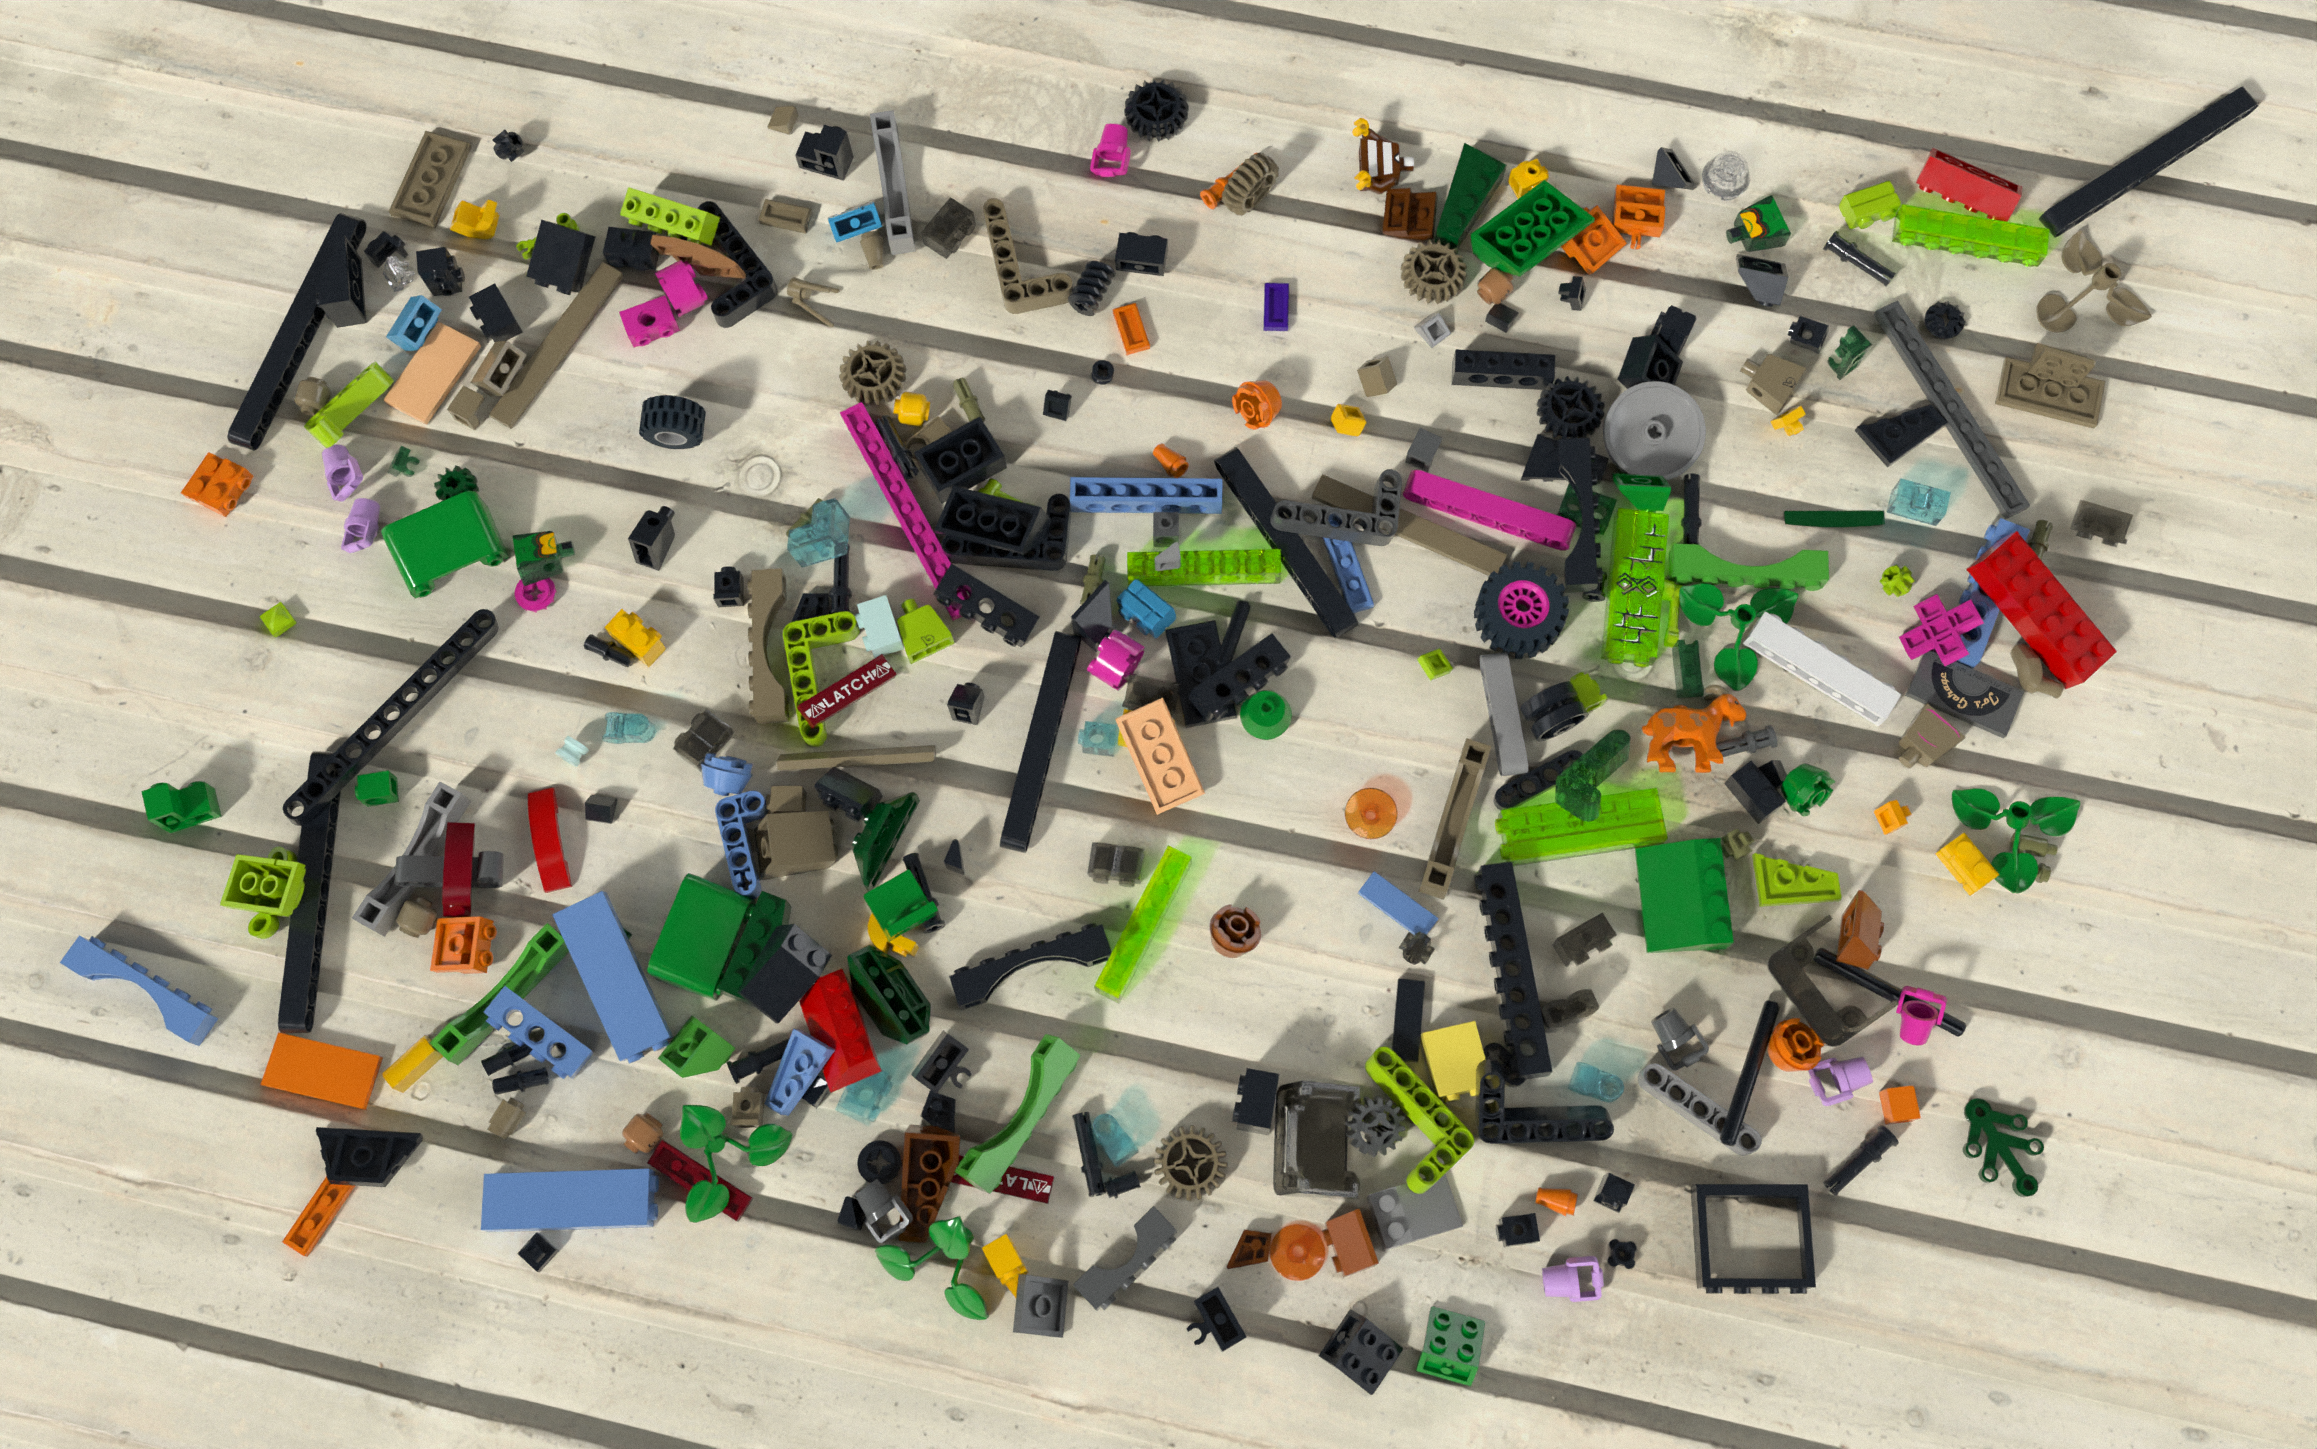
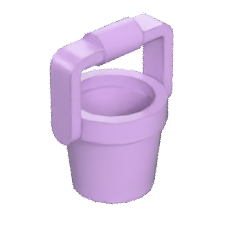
M336 444L323 450L322 459L333 500L343 502L362 482L363 475L357 460L349 454L347 448ZM345 485L341 490H339L338 486Z
M358 498L354 501L348 518H346L344 523L345 533L341 545L342 550L348 553H355L372 545L374 537L377 536L379 530L380 505L377 502L366 498ZM354 536L363 538L362 540L353 542Z
M1864 1057L1839 1062L1836 1058H1830L1819 1062L1816 1067L1808 1070L1811 1078L1809 1083L1815 1096H1819L1824 1106H1831L1849 1100L1854 1096L1852 1092L1873 1083L1870 1069ZM1830 1068L1831 1075L1840 1093L1829 1098L1825 1095L1826 1091L1820 1078L1815 1074V1072Z
M1595 1256L1568 1258L1566 1264L1542 1268L1545 1297H1569L1572 1302L1599 1300L1602 1296L1601 1287L1604 1286L1603 1270L1599 1268L1598 1260ZM1593 1265L1591 1274L1592 1285L1595 1287V1291L1580 1292L1577 1267Z

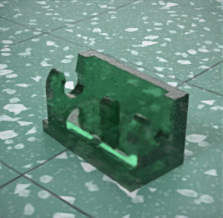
M1854 325L1848 328L1845 337L1840 338V345L1835 350L1837 356L1842 359V362L1838 364L1831 357L1827 360L1828 365L1837 374L1839 380L1843 379L1860 365L1872 344Z
M1677 640L1672 648L1677 698L1703 697L1704 685L1699 656V641L1695 640L1692 644H1685V640Z

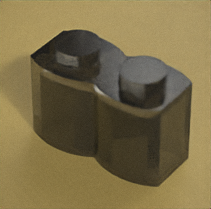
M707 709L703 713H698L693 718L692 726L687 732L678 735L673 748L678 756L700 772L702 771L701 763L705 761L706 753L717 754L734 733L728 724Z
M1092 842L1088 876L1093 878V882L1108 884L1109 880L1119 881V885L1124 887H1134L1135 884H1141L1145 849Z
M1591 989L1579 990L1571 994L1567 1000L1558 999L1545 1005L1541 1010L1545 1033H1555L1564 1029L1569 1023H1580L1589 1019L1599 1009L1593 991Z

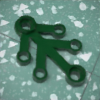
M1980 1098L1968 1101L1964 1107V1115L1970 1126L1967 1143L1963 1146L1964 1155L1970 1159L1979 1157L1982 1154V1146L1978 1143L1981 1129L1988 1137L1983 1167L1978 1173L1981 1181L1991 1183L1997 1180L1998 1171L1995 1165L1997 1154H1999L2014 1177L2012 1182L2013 1191L2020 1197L2033 1196L2038 1190V1182L2032 1175L2024 1172L2009 1147L2023 1150L2028 1155L2036 1156L2043 1152V1142L2037 1138L2026 1140L1998 1132L1992 1123L2007 1125L2011 1130L2018 1132L2026 1129L2028 1126L2027 1118L2022 1114L2011 1116L1993 1111L1990 1104ZM1977 1107L1982 1109V1117L1976 1114L1975 1109ZM2015 1118L2021 1120L2022 1125L2020 1128L2014 1124ZM2031 1142L2037 1145L2038 1150L2036 1152L2031 1150ZM1969 1145H1973L1976 1148L1975 1155L1969 1152ZM1986 1169L1992 1172L1991 1179L1986 1178L1984 1174ZM2025 1180L2031 1183L2030 1190L2025 1189L2023 1185Z

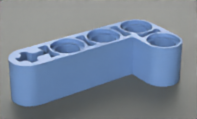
M748 791L723 798L715 807L733 888L738 894L752 899H756L760 895L761 883L746 823L764 818L769 811L766 808L765 798L757 791ZM761 801L758 809H749L752 802ZM728 808H735L732 816L724 817V813ZM741 832L739 840L735 842L730 841V836L733 833ZM739 857H747V861L743 866L738 867L735 865ZM742 876H746L747 880L751 883L747 891L743 889L746 887V883Z

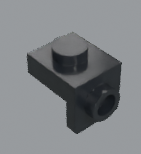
M385 231L375 240H372L364 250L369 260L378 268L395 251L404 258L408 256L404 249L405 243L395 234L391 237Z

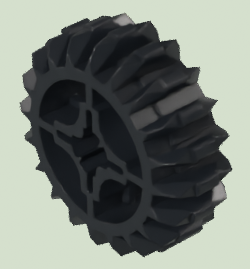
M1163 78L1160 83L1153 79L1152 83L1148 84L1144 80L1143 87L1136 84L1135 91H1130L1128 94L1129 98L1125 101L1124 114L1128 126H1131L1133 133L1138 132L1140 138L1147 135L1149 142L1152 137H1156L1159 142L1161 137L1165 136L1169 140L1170 133L1177 136L1178 129H1183L1184 122L1188 119L1187 111H1189L1187 98L1185 94H1182L1180 87L1174 88L1173 82L1166 85V81ZM1155 105H1157L1158 115H1156Z
M1567 376L1564 382L1557 378L1554 384L1549 383L1546 390H1542L1541 398L1537 401V407L1539 408L1536 413L1540 417V425H1546L1545 433L1553 431V439L1558 435H1561L1562 439H1567V437L1571 439L1577 437L1586 438L1587 434L1593 435L1595 428L1598 429L1600 427L1601 419H1603L1605 414L1602 411L1605 404L1601 402L1602 393L1595 394L1596 386L1588 387V380L1580 383L1578 376L1574 381H1571L1569 376ZM1581 400L1587 405V407L1582 405ZM1575 404L1574 408L1566 415L1567 410ZM1552 407L1555 408L1554 411L1559 413L1560 419L1554 414Z

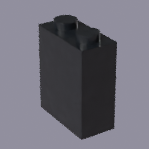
M541 219L526 277L535 279L534 284L549 288V284L557 286L556 291L563 294L571 295L572 291L579 293L583 286L596 236Z

